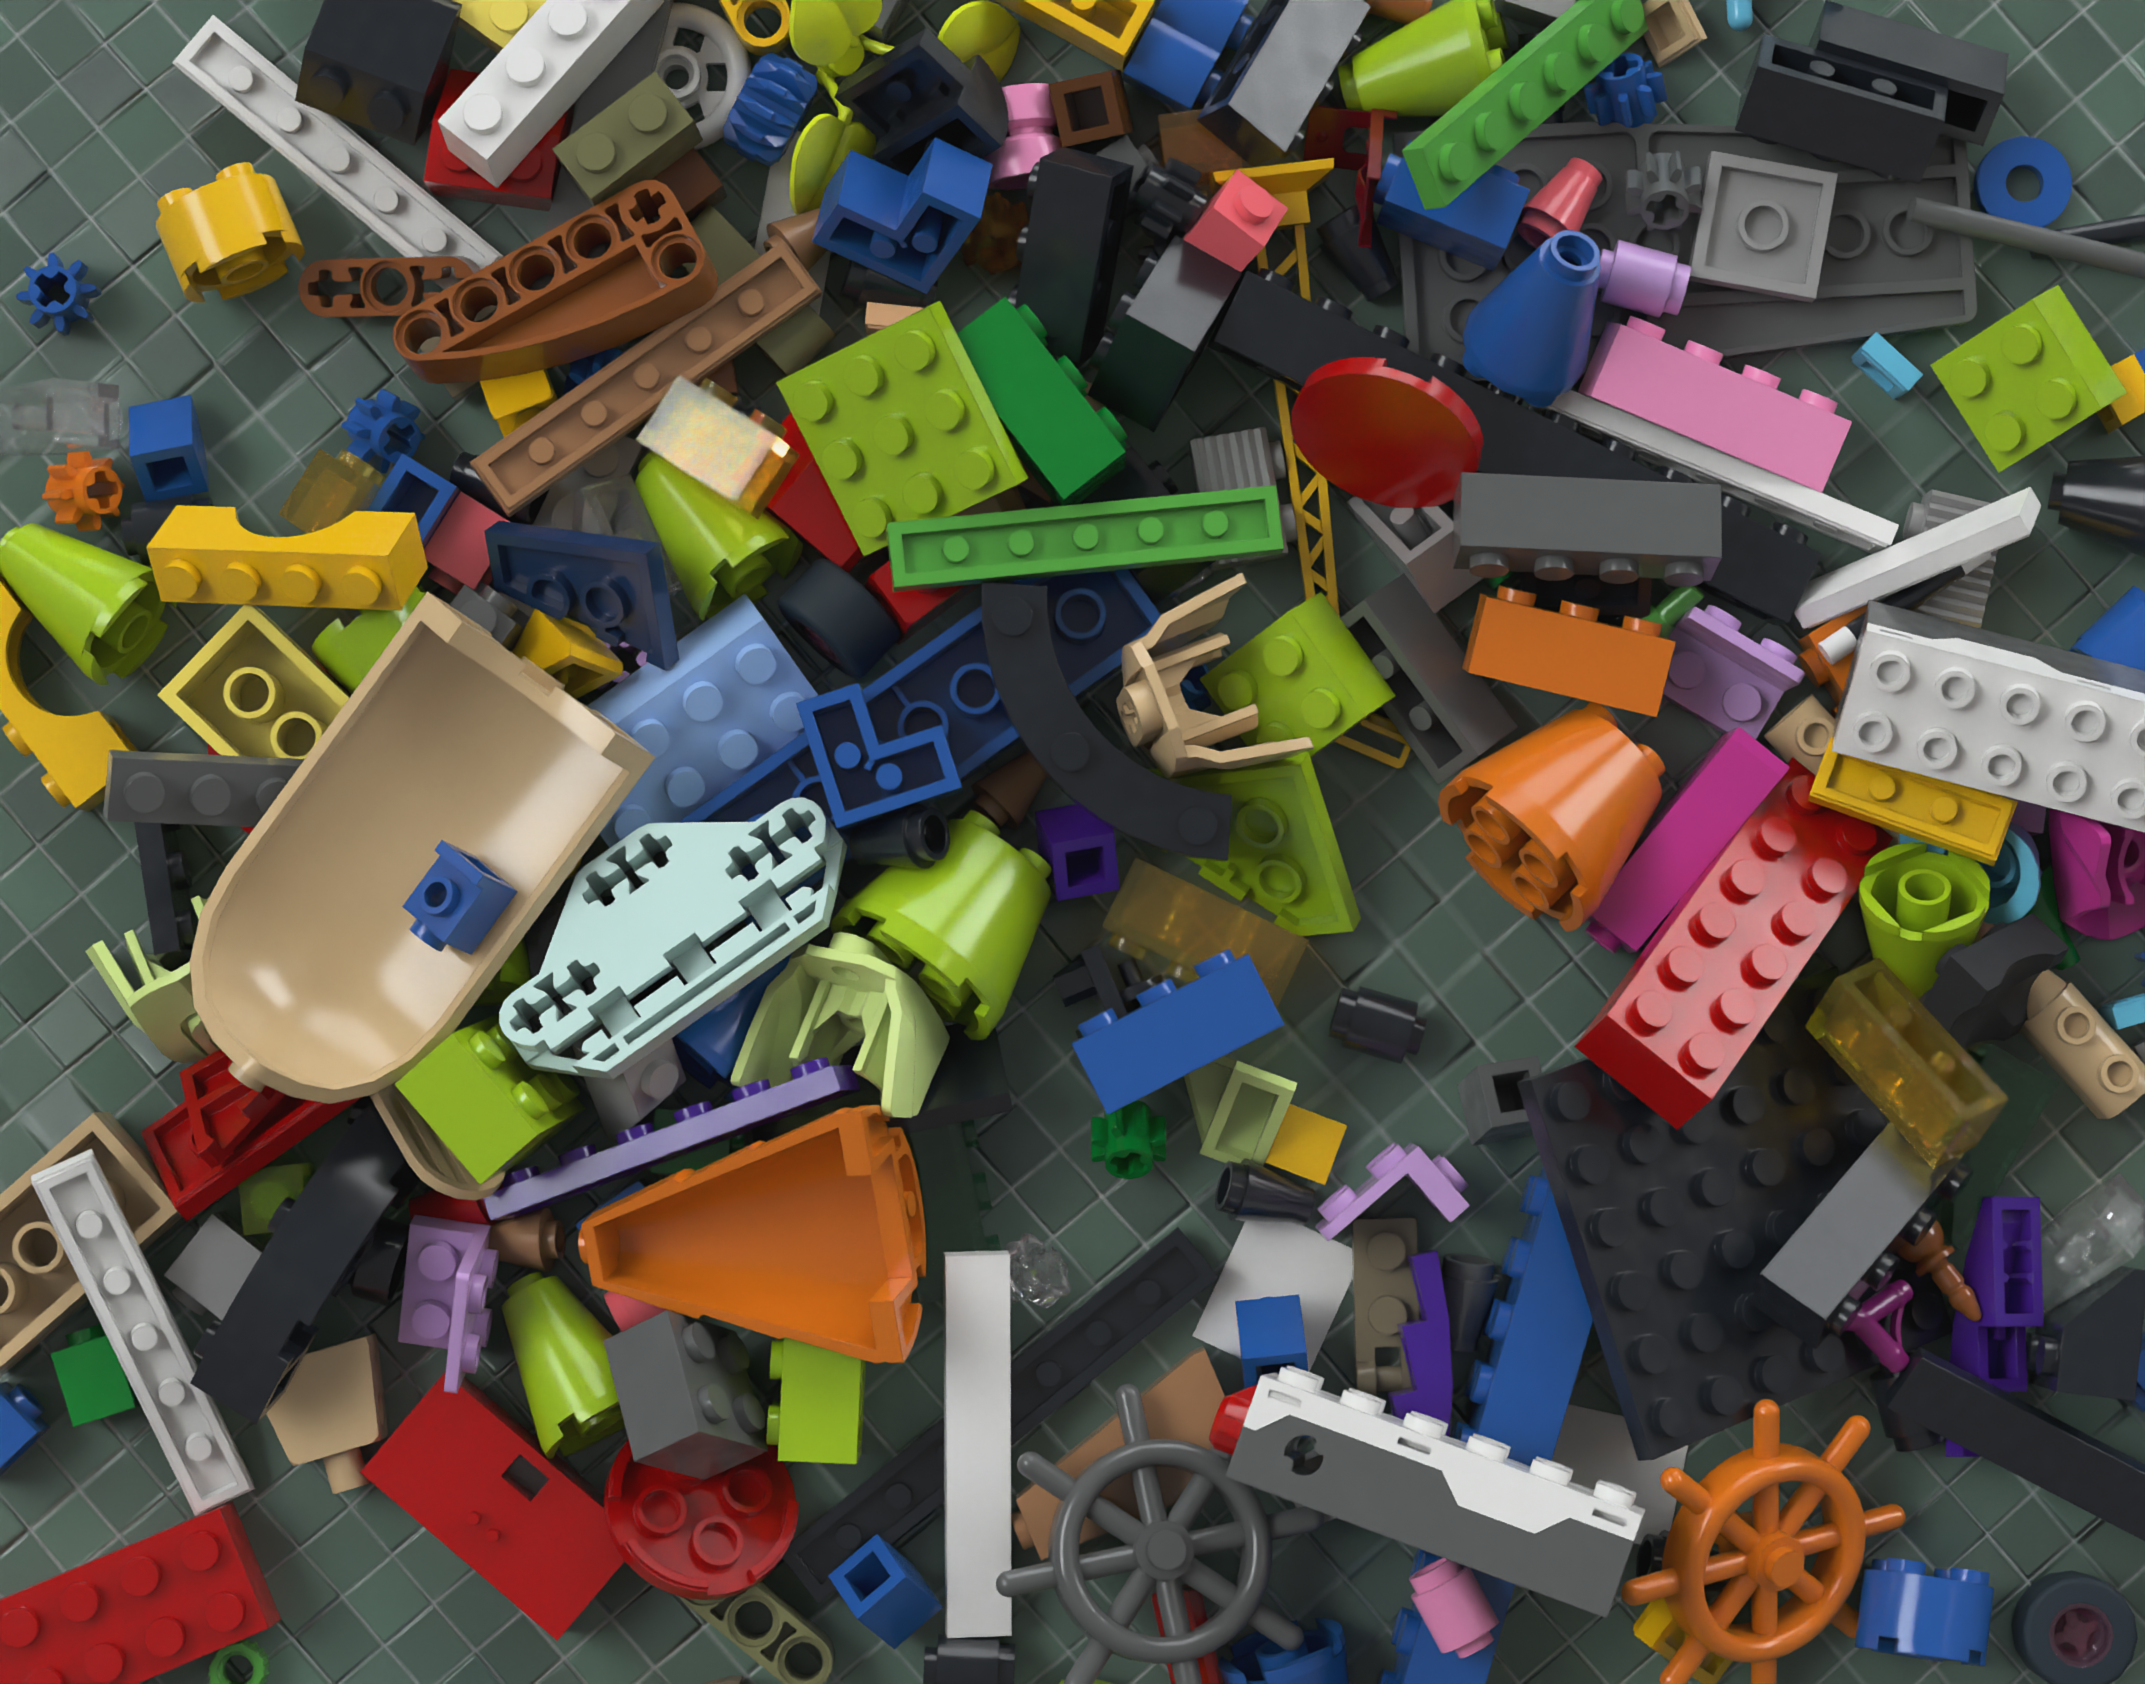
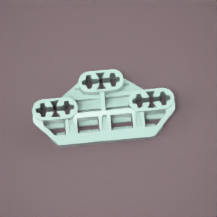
M803 797L790 798L780 803L755 822L648 823L639 827L589 862L576 874L539 974L512 992L502 1004L499 1011V1024L503 1033L510 1039L525 1063L532 1069L588 1077L616 1078L829 927L847 845L823 810L814 801ZM802 826H805L812 834V837L804 843H801L794 834ZM773 842L786 858L780 865L767 849V846ZM663 851L669 862L664 867L658 868L653 857L658 852ZM752 863L759 874L755 879L748 881L741 872V869ZM826 865L822 889L814 894L812 888L801 887L785 899L792 908L789 911L780 897ZM631 867L644 883L638 889L634 887V884L624 873ZM610 888L615 900L610 905L604 906L600 894ZM752 914L762 928V931L759 932L753 922L710 952L716 961V964H714L704 947ZM675 968L679 970L686 980L687 984L684 986L678 976L674 977L634 1006L635 1009L629 1002ZM592 976L597 989L592 994L586 995L581 983L586 978ZM558 994L563 997L562 1000L573 1010L566 1016L561 1012L562 1009L552 1000ZM539 1014V1020L543 1027L533 1034L528 1020L532 1016ZM602 1023L612 1036L608 1039L606 1034L599 1030L585 1040L582 1045V1052L587 1055L580 1060L556 1056Z

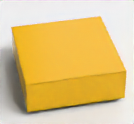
M1289 1104L1265 1163L1325 1185L1347 1125Z

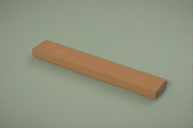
M783 240L719 285L713 298L705 305L654 331L473 459L470 465L506 515L511 517L821 297L822 291Z

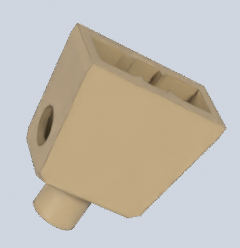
M376 1333L306 1353L286 1392L266 1413L293 1466L320 1458L323 1459L333 1494L370 1483V1480L360 1473L365 1467L360 1446L380 1441L388 1436Z

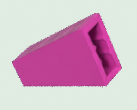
M1740 727L1721 735L1640 836L1599 908L1587 919L1590 924L1585 929V932L1612 954H1615L1620 947L1628 953L1637 952L1790 767Z

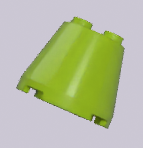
M970 810L963 819L953 818L947 821L950 832V846L943 859L937 860L932 867L927 869L900 866L888 867L846 901L831 921L830 927L833 935L838 932L850 933L876 945L895 967L909 975L922 988L942 1022L955 1021L967 1027L963 1032L971 1040H983L989 1036L1004 1015L1051 898V890L1046 879L1051 874L1052 869L1037 853L1027 848H1021L1018 852L1014 847L998 837L1000 831L991 820L976 811Z

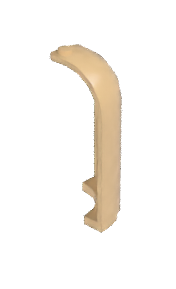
M427 591L225 867L200 913L189 962L193 1003L213 1042L233 1061L228 1068L229 1072L244 1085L257 1092H261L267 1085L291 1097L327 1104L376 1094L401 1079L454 1032L653 762L655 756L602 713L595 709H590L563 690L565 685L525 656L522 659L518 658L496 641L488 630ZM441 840L478 857L517 891L514 898L472 955L448 944L442 952L427 945L410 931L409 928L416 918L402 907L440 856L434 850Z

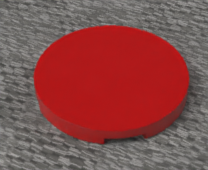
M1355 357L1340 359L1321 366L1306 379L1291 414V428L1295 442L1313 468L1344 491L1376 504L1413 509L1445 504L1454 499L1461 472L1476 473L1480 464L1481 449L1484 444L1483 434L1474 413L1464 400L1434 376L1426 382L1409 373L1388 368L1387 359Z
M628 1439L619 1451L609 1471L604 1491L605 1520L611 1539L619 1554L634 1572L644 1580L667 1593L684 1598L699 1600L726 1598L740 1594L760 1583L773 1571L787 1551L794 1537L799 1514V1502H796L793 1483L783 1461H778L777 1446L767 1445V1452L713 1477L702 1480L634 1462Z

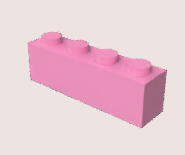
M1630 316L1626 326L1612 322L1606 323L1577 393L1820 493L1823 492L1852 424V421L1834 414L1838 405L1836 401L1806 389H1802L1799 399L1777 390L1781 378L1746 364L1742 374L1719 366L1723 358L1722 353L1688 340L1684 350L1662 342L1666 330L1642 319Z

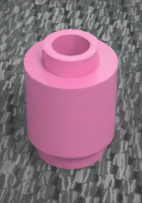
M1441 1558L1420 1569L1409 1578L1415 1590L1411 1598L1441 1653L1455 1650L1459 1658H1464L1493 1642L1494 1638L1490 1630L1499 1623V1620L1470 1567L1461 1566L1459 1563Z

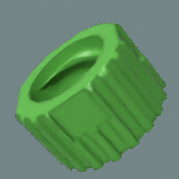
M250 1639L240 1640L219 1649L214 1654L215 1658L208 1665V1676H210L211 1684H265L267 1682L266 1678L270 1674L268 1654H265L263 1647H259L257 1642H251ZM241 1655L250 1660L253 1665V1675L249 1681L239 1683L227 1677L226 1663L231 1656Z

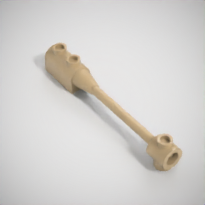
M1810 694L1779 720L1764 737L1786 762L1793 757L1813 774L1817 775L1829 740L1834 734L1835 719L1813 694ZM1881 827L1893 837L1888 847L1899 845L1900 833ZM1983 921L1974 942L1976 943L1981 940L1994 925ZM2049 969L2043 971L2030 989L2027 1001V1020L2020 1033L2098 1119H2111L2128 1108L2145 1093V1064L2070 981L2062 980Z

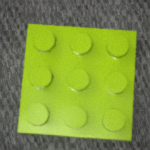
M941 301L935 302L776 382L864 556L888 546L887 523L950 517L1028 479Z

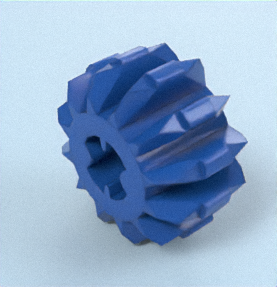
M773 52L761 57L759 62L755 64L750 76L746 79L728 114L729 117L723 126L724 142L738 150V154L752 162L757 160L769 167L779 162L781 157L785 155L812 105V101L817 93L816 76L803 69L804 66L789 57L783 58Z

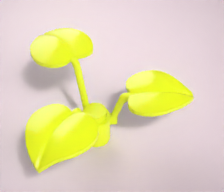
M792 0L789 17V36L792 48L800 59L818 68L815 74L817 82L826 88L838 109V118L826 113L814 117L804 128L795 146L791 163L789 190L791 206L796 215L821 207L826 186L850 150L876 160L872 157L876 148L875 135L860 121L851 122L853 111L849 107L843 106L834 97L839 88L835 82V77L853 74L863 62L864 50L884 55L895 48L863 35L877 22L882 10V0ZM984 0L973 1L953 11L943 24L938 39L963 63L979 54L989 65L1000 83L1008 72L1017 52L1020 37L1019 20L997 3Z

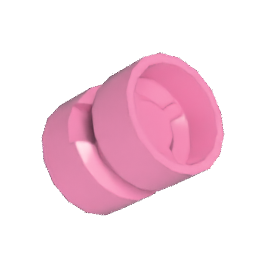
M1026 83L1001 87L1008 109V130L1002 147L983 157V160L993 164L988 188L992 190L1027 189L1028 179L1035 163L1040 161L1041 157L1062 147L1060 137L1053 135V129L1057 127V121L1049 84Z

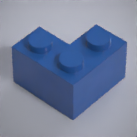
M936 137L909 176L850 150L825 188L812 242L927 294L981 219L993 164Z
M859 683L796 703L836 828L840 832L890 816L915 804L924 805L963 792L942 725L880 745Z

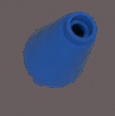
M1564 230L1556 233L1552 238L1544 241L1473 308L1466 319L1463 333V342L1466 350L1462 361L1470 374L1486 379L1502 391L1522 397L1527 403L1536 407L1552 405L1557 396L1567 393L1582 377L1586 368L1601 270L1599 262L1600 251L1590 237L1573 230Z

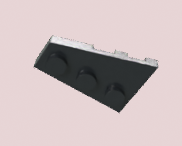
M134 822L154 955L164 969L172 972L190 962L198 926L188 889L192 887L191 871L185 852L180 850L176 830L183 829V824Z

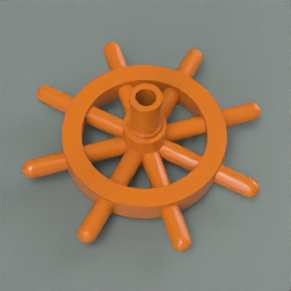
M1762 1399L1757 1402L1753 1411V1447L1729 1457L1711 1470L1699 1483L1677 1467H1669L1662 1472L1660 1476L1662 1488L1682 1504L1666 1540L1662 1570L1628 1580L1621 1588L1623 1601L1631 1606L1665 1598L1673 1619L1688 1635L1687 1639L1660 1674V1684H1687L1710 1651L1731 1661L1751 1663V1684H1777V1658L1801 1648L1820 1634L1830 1623L1846 1636L1856 1638L1859 1612L1847 1604L1846 1601L1860 1573L1866 1538L1898 1529L1904 1524L1906 1519L1903 1508L1897 1504H1887L1863 1511L1854 1487L1841 1473L1870 1434L1871 1426L1865 1417L1854 1415L1848 1418L1822 1455L1818 1457L1802 1447L1780 1443V1408L1775 1401ZM1801 1481L1779 1512V1483ZM1753 1496L1752 1512L1739 1513L1736 1511L1746 1500ZM1820 1502L1823 1523L1800 1530ZM1716 1543L1720 1554L1709 1556L1713 1544ZM1819 1552L1814 1566L1809 1573L1804 1569L1805 1556ZM1731 1578L1708 1608L1704 1586ZM1787 1588L1794 1595L1778 1609V1591ZM1751 1596V1622L1731 1624Z

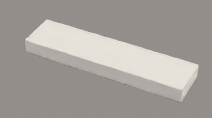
M2028 487L1810 580L1794 614L1803 629L1807 627L1810 629L1865 606L1869 600L1877 601L2030 536L2041 504L2032 488Z

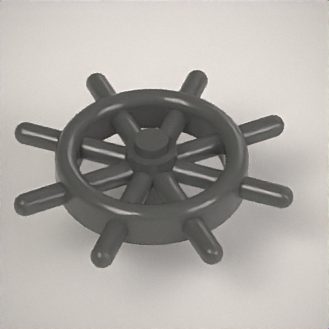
M1123 1384L1115 1393V1401L1125 1445L1098 1457L1075 1478L1036 1452L1028 1451L1019 1457L1017 1463L1019 1472L1058 1498L1060 1502L1053 1516L1048 1543L1049 1562L1002 1572L996 1579V1589L1004 1597H1014L1051 1588L1055 1589L1058 1599L1069 1618L1090 1639L1066 1676L1064 1684H1093L1111 1654L1142 1663H1171L1176 1684H1202L1197 1658L1225 1645L1246 1624L1286 1650H1296L1303 1644L1304 1634L1302 1630L1261 1601L1271 1573L1272 1540L1318 1530L1324 1522L1323 1513L1304 1506L1266 1515L1262 1503L1252 1486L1225 1477L1232 1458L1231 1455L1217 1451L1212 1446L1210 1449L1182 1440L1150 1439L1141 1394L1135 1385ZM1156 1466L1175 1468L1193 1475L1168 1516L1165 1511ZM1128 1472H1131L1141 1522L1099 1495L1115 1479ZM1215 1490L1228 1506L1235 1522L1189 1531ZM1085 1517L1126 1544L1079 1555L1080 1533ZM1240 1547V1567L1235 1584L1194 1557ZM1132 1571L1109 1610L1105 1613L1094 1601L1085 1581ZM1181 1581L1221 1606L1209 1620L1192 1630L1190 1628ZM1154 1586L1166 1637L1148 1636L1128 1629Z

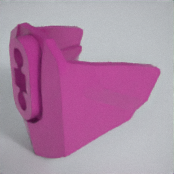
M2049 808V836L2053 880L2060 921L2078 933L2109 941L2129 935L2145 927V832Z

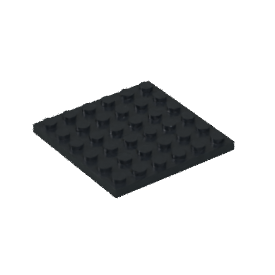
M1837 966L1821 969L1794 980L1713 1099L1678 1130L1588 1057L1517 1082L1638 1461L1657 1459L1753 1418L1755 1405L1762 1399H1771L1778 1406H1781L1881 1363L1878 1357L1853 1331L1846 1330L1841 1336L1831 1331L1815 1350L1751 1304L1759 1275L1887 1126ZM1897 1253L1895 1256L1900 1258V1262L1890 1279L1879 1291L1883 1290L1886 1285L1900 1279L1905 1280L1912 1288L1913 1297L1905 1304L1901 1319L1902 1347L1905 1352H1908L1951 1334L1953 1327L1941 1290L1933 1281L1932 1274L1928 1272L1918 1277L1915 1273L1916 1264L1905 1261ZM1869 1286L1858 1301L1862 1303L1879 1291ZM1892 1313L1878 1321L1889 1335Z

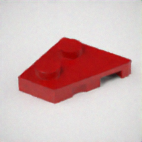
M221 1049L179 1072L197 1153L211 1169L220 1165L286 1095L267 1085L261 1092H257L244 1085L229 1072L228 1068L233 1061Z

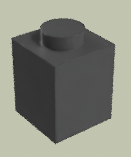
M1538 1056L1477 1065L1457 1085L1471 1146L1533 1135L1517 1082L1542 1073Z

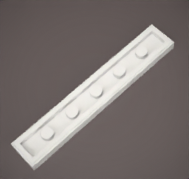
M214 15L211 16L172 62L176 68L403 257L464 256L473 260L480 269L504 257L336 116L295 101L298 85ZM419 266V270L424 272V266ZM451 267L450 277L432 281L445 290L463 279L456 278L454 267Z
M1572 390L1557 396L1552 405L1547 407L1530 405L1528 408L1543 417L1547 410L1564 414L1582 425L1579 434L1601 443L1604 438L1618 441L1638 452V458L1659 467L1666 466L1677 470L1701 484H1721V492L1871 554L1890 547L1899 527L1898 524Z
M92 1148L31 1175V1183L194 1515L197 1516L255 1489L253 1479L213 1397L190 1384L198 1366Z
M1008 1250L943 1252L945 1633L947 1638L1012 1636V1597H1004L996 1589L997 1577L1002 1572L1011 1570L1010 1254Z

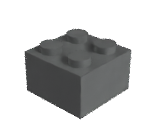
M666 1310L604 1340L634 1462L706 1480L768 1451L763 1432L765 1414L761 1404L753 1395L747 1372L749 1366L748 1351L736 1331Z

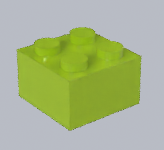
M2059 285L2031 299L1930 365L1998 473L2127 393Z
M1322 592L1289 610L1200 678V681L1225 715L1256 704L1259 712L1257 728L1240 734V737L1247 746L1271 741L1279 742L1310 737L1314 746L1313 749L1306 751L1309 752L1310 758H1313L1396 697Z
M787 1337L772 1340L770 1379L782 1380L781 1401H773L772 1405H769L767 1445H778V1461L857 1464L862 1454L865 1360Z

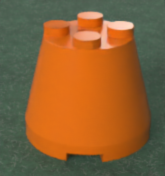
M1590 702L1583 709L1570 710L1462 770L1441 790L1438 805L1442 820L1451 826L1457 823L1463 833L1464 839L1471 849L1465 856L1466 860L1500 896L1533 920H1536L1543 912L1559 919V924L1565 932L1577 930L1599 908L1662 799V788L1658 778L1665 772V766L1654 750L1644 744L1635 745L1620 731L1615 718L1601 704Z

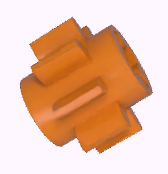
M89 451L67 452V464L48 466L47 471L50 477L47 480L42 499L47 500L50 508L57 513L54 521L56 524L76 523L78 531L100 530L101 517H118L121 512L118 509V505L122 499L123 489L126 488L125 483L121 482L117 473L111 469L113 464L111 458L92 459Z

